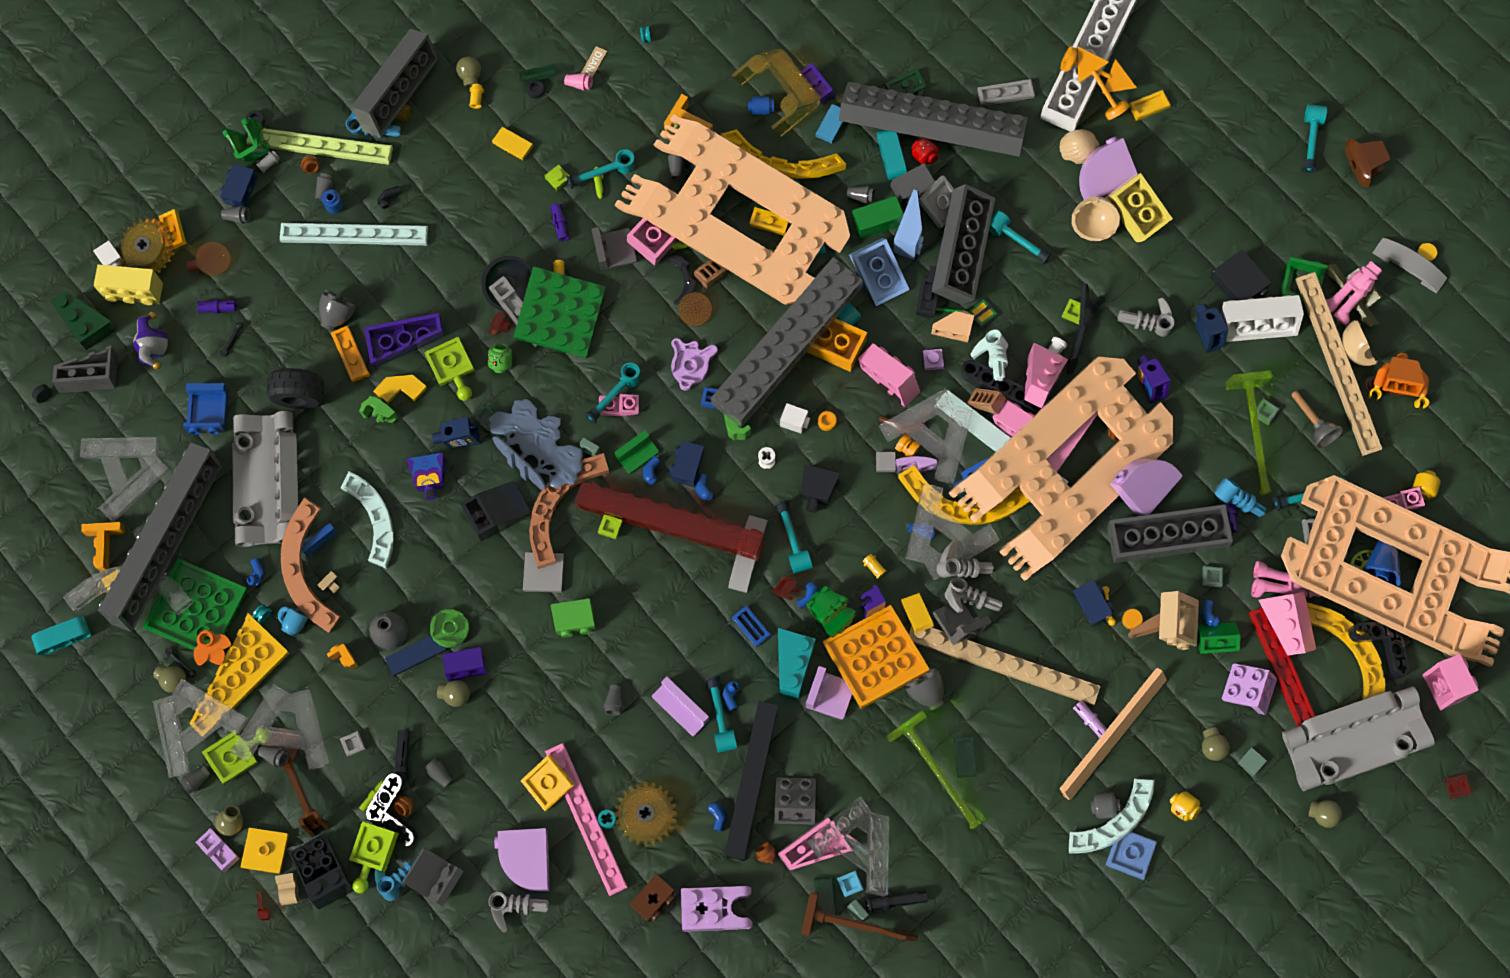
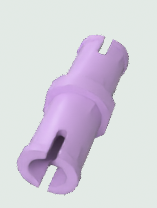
M1081 700L1077 706L1073 707V710L1085 721L1084 724L1088 725L1098 738H1101L1107 728L1097 718L1098 715L1093 713L1084 701Z

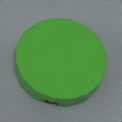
M454 609L440 611V613L433 617L430 624V634L433 640L446 648L461 645L469 633L468 620L460 611Z

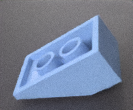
M917 190L912 192L894 238L893 253L914 260L916 254L920 255L924 239L921 236L922 224Z
M881 238L849 254L875 306L909 290L887 239Z

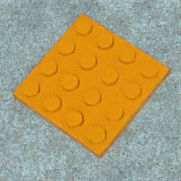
M891 605L848 627L841 634L838 633L835 637L822 641L861 709L930 671Z

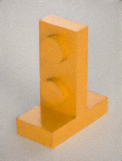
M681 94L664 122V127L667 124L674 127L675 124L670 121V118L675 114L680 118L699 122L713 131L712 124L686 112L689 101L688 97Z
M120 522L82 524L81 532L86 536H97L94 537L96 555L93 557V564L101 573L109 572L110 535H125L126 527Z

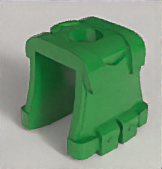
M249 117L242 119L241 122L252 141L253 146L247 148L242 133L231 129H226L222 133L230 141L236 158L243 159L245 162H254L265 156L270 151V146L264 139L261 122Z
M825 585L820 589L821 591H817L811 597L806 606L813 617L825 628L826 633L833 638L838 633L841 634L845 627L852 623L857 613L852 608L846 607L849 603L848 598L833 592Z

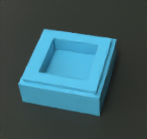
M856 870L837 878L845 898L863 890Z

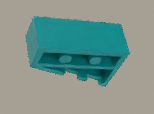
M778 628L780 694L799 699L815 647V639Z

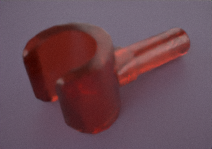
M261 892L257 893V916L262 921L270 920V909H264Z

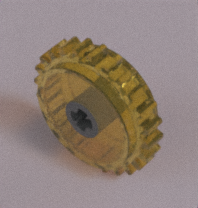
M146 218L145 221L139 219L138 224L134 222L132 227H128V231L123 233L124 238L120 239L122 245L118 247L122 251L119 255L122 257L121 262L125 264L124 267L153 269L154 272L157 271L159 273L161 272L160 268H166V263L171 261L169 259L170 256L174 255L172 249L175 248L172 244L175 239L171 237L173 232L169 230L170 228L154 218L152 220Z
M644 782V787H640L639 783H636V789L630 786V792L623 791L625 797L618 798L621 804L615 805V808L619 810V812L614 813V816L619 817L615 824H621L618 831H625L623 837L630 836V843L635 839L637 846L641 842H644L645 847L648 846V842H651L654 846L655 840L658 839L660 842H663L662 836L669 837L667 831L674 830L671 824L677 823V820L673 819V816L678 815L676 811H673L677 806L676 804H671L674 800L673 796L668 798L669 791L662 792L663 787L661 785L656 789L655 783H652L651 787H648L647 782ZM648 810L651 815L643 819L644 817L641 813H645Z

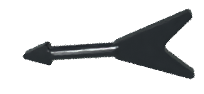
M1082 284L1079 329L1071 356L1068 358L1067 374H1072L1078 365L1077 359L1086 329L1105 300V296H1099L1091 302L1088 284Z

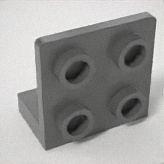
M599 227L592 228L601 271L637 262L634 248L627 243V235L630 233L629 228L608 233H600Z
M962 600V612L958 613L950 604L933 612L934 617L953 645L980 634L992 623L988 616L981 619L979 617L973 619Z
M776 778L775 824L815 825L816 779Z
M423 848L403 879V883L431 901L443 906L464 871L448 863L428 849Z

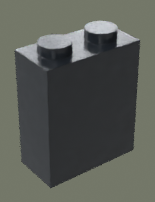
M1243 249L1214 269L1210 276L1228 299L1235 301L1250 298L1256 299L1258 296L1262 298L1269 292L1268 288L1271 285L1270 280Z

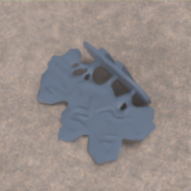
M529 399L515 400L511 414L498 411L489 418L491 422L490 432L506 436V442L497 436L493 437L496 447L507 458L509 466L512 468L516 466L520 470V475L525 481L530 479L537 487L543 490L546 485L539 473L549 475V483L554 488H560L566 483L574 485L578 480L577 474L582 470L581 459L583 452L581 448L572 445H556V441L560 438L558 427L561 424V418L547 416L542 420L537 419V408ZM514 433L515 436L511 439L510 435ZM519 444L522 455L519 456L510 445ZM528 455L535 456L538 459V467L533 469L524 458ZM546 465H553L555 467L552 470L542 469Z

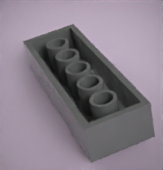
M410 29L351 108L363 132L381 137L437 62V54L427 33Z
M966 184L953 189L931 292L961 305L975 300L995 197Z
M1226 505L1110 520L1107 525L1114 563L1229 548L1233 542Z

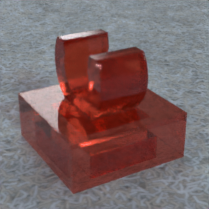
M498 311L494 315L488 330L489 333L495 335L498 330L504 333L509 330L511 324L502 321L505 314Z
M783 576L772 592L777 596L793 600L790 596V591L799 592V589L795 586L797 582L793 578Z
M1466 774L1445 779L1450 799L1472 794Z

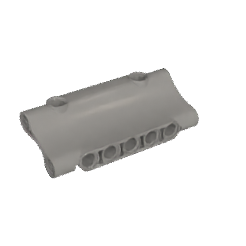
M280 411L274 415L266 416L235 415L233 417L234 442L232 443L235 545L238 547H249L261 544H282L287 525L298 508L296 433H293V413L290 411ZM239 441L244 442L246 444V447H242L239 444ZM240 514L246 515L248 520L241 519Z
M1411 686L1395 693L1391 691L1384 692L1304 721L1301 726L1283 731L1282 737L1292 759L1297 781L1302 791L1323 784L1331 785L1404 759L1411 753L1434 746L1433 735L1419 707L1420 698L1417 690ZM1403 744L1407 749H1401L1398 745ZM1329 770L1333 773V775H1326L1324 771Z

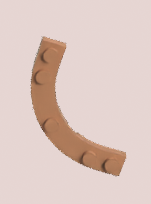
M604 453L581 460L582 470L577 474L578 480L574 485L566 483L560 488H554L548 482L545 489L539 494L532 510L529 528L531 547L538 569L556 564L550 541V523L556 506L563 496L576 485L588 479L610 473Z
M304 498L290 519L284 533L281 547L282 574L287 590L297 607L310 620L328 633H331L342 616L321 602L311 588L308 587L304 579L301 548H303L309 528L322 510L311 500Z

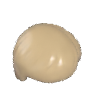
M1079 129L1067 133L1061 139L1059 148L1064 160L1073 161L1075 164H1083L1086 158L1095 149L1100 147V144L1092 132Z

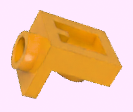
M344 644L335 645L330 649L331 652L327 653L332 661L340 657L339 659L345 668L349 667L353 671L359 667L348 647Z

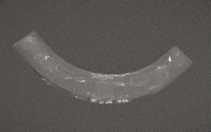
M120 566L101 571L87 578L63 596V599L75 613L78 612L91 600L109 590L110 584L118 575ZM163 574L155 592L167 601L177 615H180L194 602L171 577Z

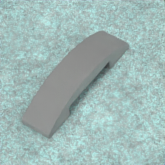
M1382 238L1373 251L1374 255L1389 263V261H1392L1422 280L1420 284L1436 294L1447 279L1430 261L1392 240Z
M503 276L492 284L489 289L517 326L523 302Z
M749 515L728 588L747 593L768 520Z

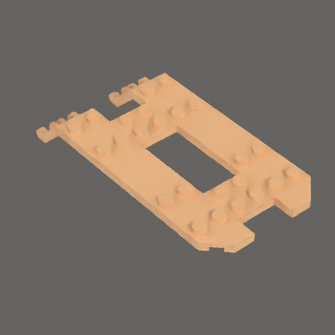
M673 114L670 121L680 126L679 129H674L671 125L667 124L664 127L666 131H662L661 136L669 140L670 143L665 144L658 139L655 141L654 146L663 152L681 156L696 165L692 174L679 194H676L660 183L643 179L634 174L631 181L641 186V188L637 190L633 186L627 185L625 189L635 196L626 191H623L621 195L623 198L631 201L630 205L617 200L615 206L625 213L646 219L785 305L792 304L815 279L807 274L806 271L823 244L840 253L850 238L844 211L699 122L683 119ZM728 186H731L791 223L790 228L774 253L711 215Z
M1095 358L982 466L949 492L953 498L964 489L967 494L958 501V505L962 506L967 500L972 499L963 508L965 512H968L974 504H977L980 509L970 516L973 522H976L986 512L1004 500L1016 487L1024 493L1042 514L1029 528L1008 542L999 551L1003 556H1006L1012 548H1015L1017 553L1008 559L1011 565L1022 557L1013 566L1015 570H1019L1027 562L1030 567L1021 573L1024 581L1053 560L1119 496L1110 485L1118 472L1134 460L1140 458L1157 459L1173 444V416L1161 402L1146 413L1124 387L1136 374L1124 359ZM1096 412L1119 441L1077 482L1069 487L1046 459Z
M1335 475L1306 487L1301 504L1318 511L1306 544L1292 537L1287 538L1281 557L1292 582L1452 657L1460 654L1466 660L1479 662L1489 667L1493 666L1494 659L1481 655L1482 650H1485L1490 654H1497L1498 649L1495 647H1499L1500 641L1487 636L1491 632L1501 637L1505 630L1494 624L1465 619L1448 610L1459 578L1478 587L1504 591L1510 594V584L1506 583L1507 579L1510 580V552L1490 549ZM1355 529L1422 560L1411 593L1343 562Z

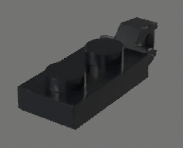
M930 265L929 274L922 277L916 315L932 318L935 316L938 294L931 291L937 266Z

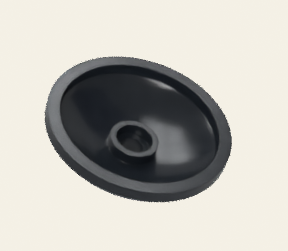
M502 256L493 260L484 270L481 279L482 292L487 302L494 308L505 312L489 289L492 284L503 276L510 281V285L523 302L533 269L531 265L516 256Z

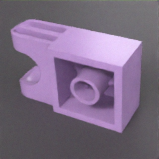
M748 886L682 888L683 932L752 928L753 922L749 918L737 917L732 912L733 903L740 898L749 897L752 893L751 888ZM700 905H704L706 908H708V911H705V914H701L700 911H697V908L700 907Z

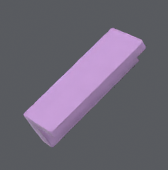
M666 677L661 682L662 686L652 695V698L691 736H695L710 721L709 716Z

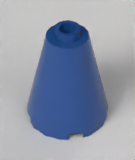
M1379 540L1363 571L1399 587L1401 584L1398 549Z

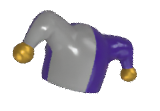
M150 312L148 315L138 318L137 333L134 336L133 345L138 353V360L158 370L161 368L160 362L153 361L151 357L158 358L164 355L168 345V338L165 331L149 326L148 321L156 318V314Z

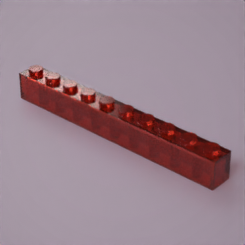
M590 481L588 483H581L574 502L578 509L601 516L605 514L621 519L625 523L756 561L759 560L765 542L764 534L757 529L747 530L740 524H726L724 520L719 518L712 520L702 513H696L695 515L689 513L684 508L674 509L667 503L660 502V504H657L649 498H636L632 493H619L612 487H606L605 489L599 487L597 483Z

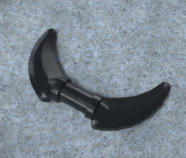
M679 255L662 257L660 262L674 264L683 274L684 288L679 298L674 301L675 305L687 301L696 289L697 282L693 280L689 272L690 262Z

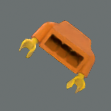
M1400 353L1397 357H1392L1390 363H1385L1378 370L1373 384L1375 387L1368 394L1370 399L1373 392L1377 393V401L1382 394L1380 387H1383V391L1417 396L1419 398L1415 400L1414 406L1419 408L1420 401H1422L1424 409L1429 405V400L1426 398L1429 378L1421 369L1418 361L1408 359L1406 353Z

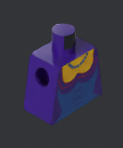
M1146 355L1137 359L1139 364L1137 377L1149 403L1152 404L1167 398L1170 379L1158 359L1149 361Z
M443 453L407 458L408 467L417 491H425L426 500L436 499V489L444 488L446 459Z

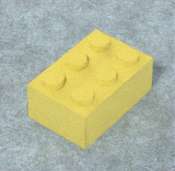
M1141 173L1133 175L1105 197L1115 204L1120 220L1136 243L1145 241L1172 220V217Z
M97 265L94 287L109 302L120 300L129 304L141 302L145 305H153V303H160L163 282L153 269Z

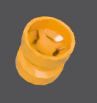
M905 433L895 449L905 453L906 457H914L922 444L918 441H913L911 436Z

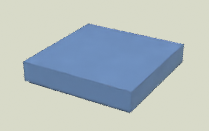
M1130 832L1120 841L1112 844L1105 866L1144 880L1157 841Z

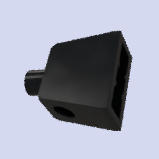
M804 464L801 499L808 501L807 511L817 513L819 504L828 505L839 482L840 473Z

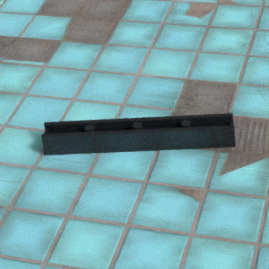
M759 700L725 849L724 857L726 859L731 858L745 861L766 767L778 705L762 702L761 700Z

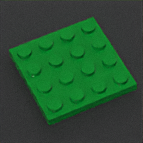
M533 266L513 338L586 358L605 286Z
M178 558L142 628L194 651L198 645L197 637L200 632L210 630L215 635H226L248 589ZM210 637L205 638L204 642L206 644L210 642Z

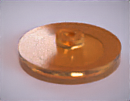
M208 242L197 251L196 263L203 273L211 276L219 275L228 268L230 254L222 244Z
M697 292L685 295L678 306L681 320L690 326L703 325L709 320L712 312L709 299Z

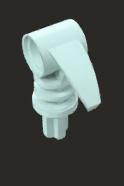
M991 330L975 346L971 356L975 359L985 351H989V367L993 369L994 379L1003 381V378H1005L1004 368L1008 365L1006 358L1008 343L999 330Z

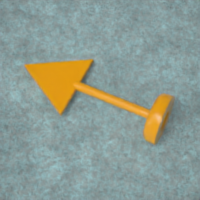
M1070 46L1061 62L1060 69L1062 71L1068 72L1074 64L1078 66L1076 48ZM1116 59L1110 73L1099 69L1096 71L1097 74L1108 78L1105 84L1108 92L1137 88Z
M1077 46L1078 83L1092 74L1112 105L1105 113L1107 119L1111 120L1119 116L1130 105L1127 101H1121L1116 104L1096 72L1109 62Z

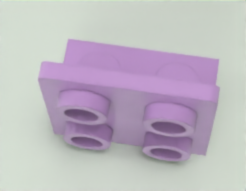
M1233 664L1222 700L1250 706L1258 714L1266 715L1277 678L1269 670Z
M819 666L806 701V708L843 720L852 693L843 678L826 673V668Z

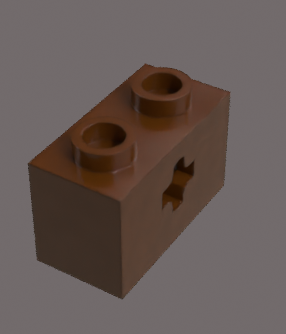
M656 874L629 905L648 923L650 920L654 922L662 913L660 909L664 905L668 906L674 900L675 896L673 894L675 891ZM656 895H658V897H657L658 903L655 904V903L653 902V903L650 905V904H649V903L651 902V900L649 899L650 896L656 897Z

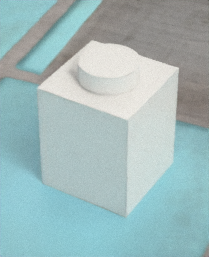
M110 241L93 250L103 265L122 267L126 264Z
M786 404L780 419V426L802 434L803 429H807L810 422L808 411Z

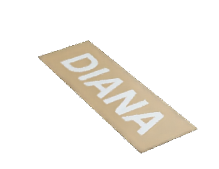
M596 46L581 73H588L593 78L607 51Z

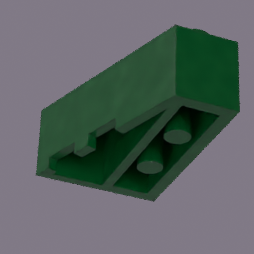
M66 290L50 300L76 339L86 350L117 330L116 326L109 319Z

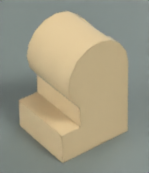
M289 873L275 876L281 905L299 903L297 875Z

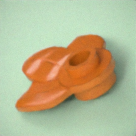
M204 630L197 637L198 645L194 650V659L199 666L203 665L207 660L214 664L222 665L225 660L224 649L230 647L231 642L223 634L215 635L210 630ZM210 637V642L206 644L204 642L205 638Z

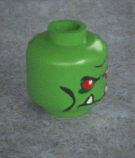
M495 344L488 351V366L497 373H503L505 370L510 369L513 357L512 350L505 344Z

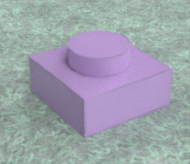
M942 349L923 350L925 371L944 369Z

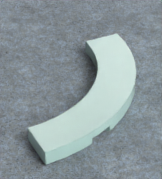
M349 471L341 489L361 502L367 510L373 525V546L368 561L387 569L394 542V531L390 513L379 493L366 480Z
M1134 779L1133 789L1125 808L1115 818L1107 822L1106 825L1087 831L1070 832L1069 853H1087L1100 850L1120 841L1139 824L1148 810L1154 792L1155 780Z

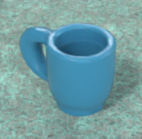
M287 606L281 607L278 611V619L282 623L281 630L294 637L303 629L308 620L305 614Z

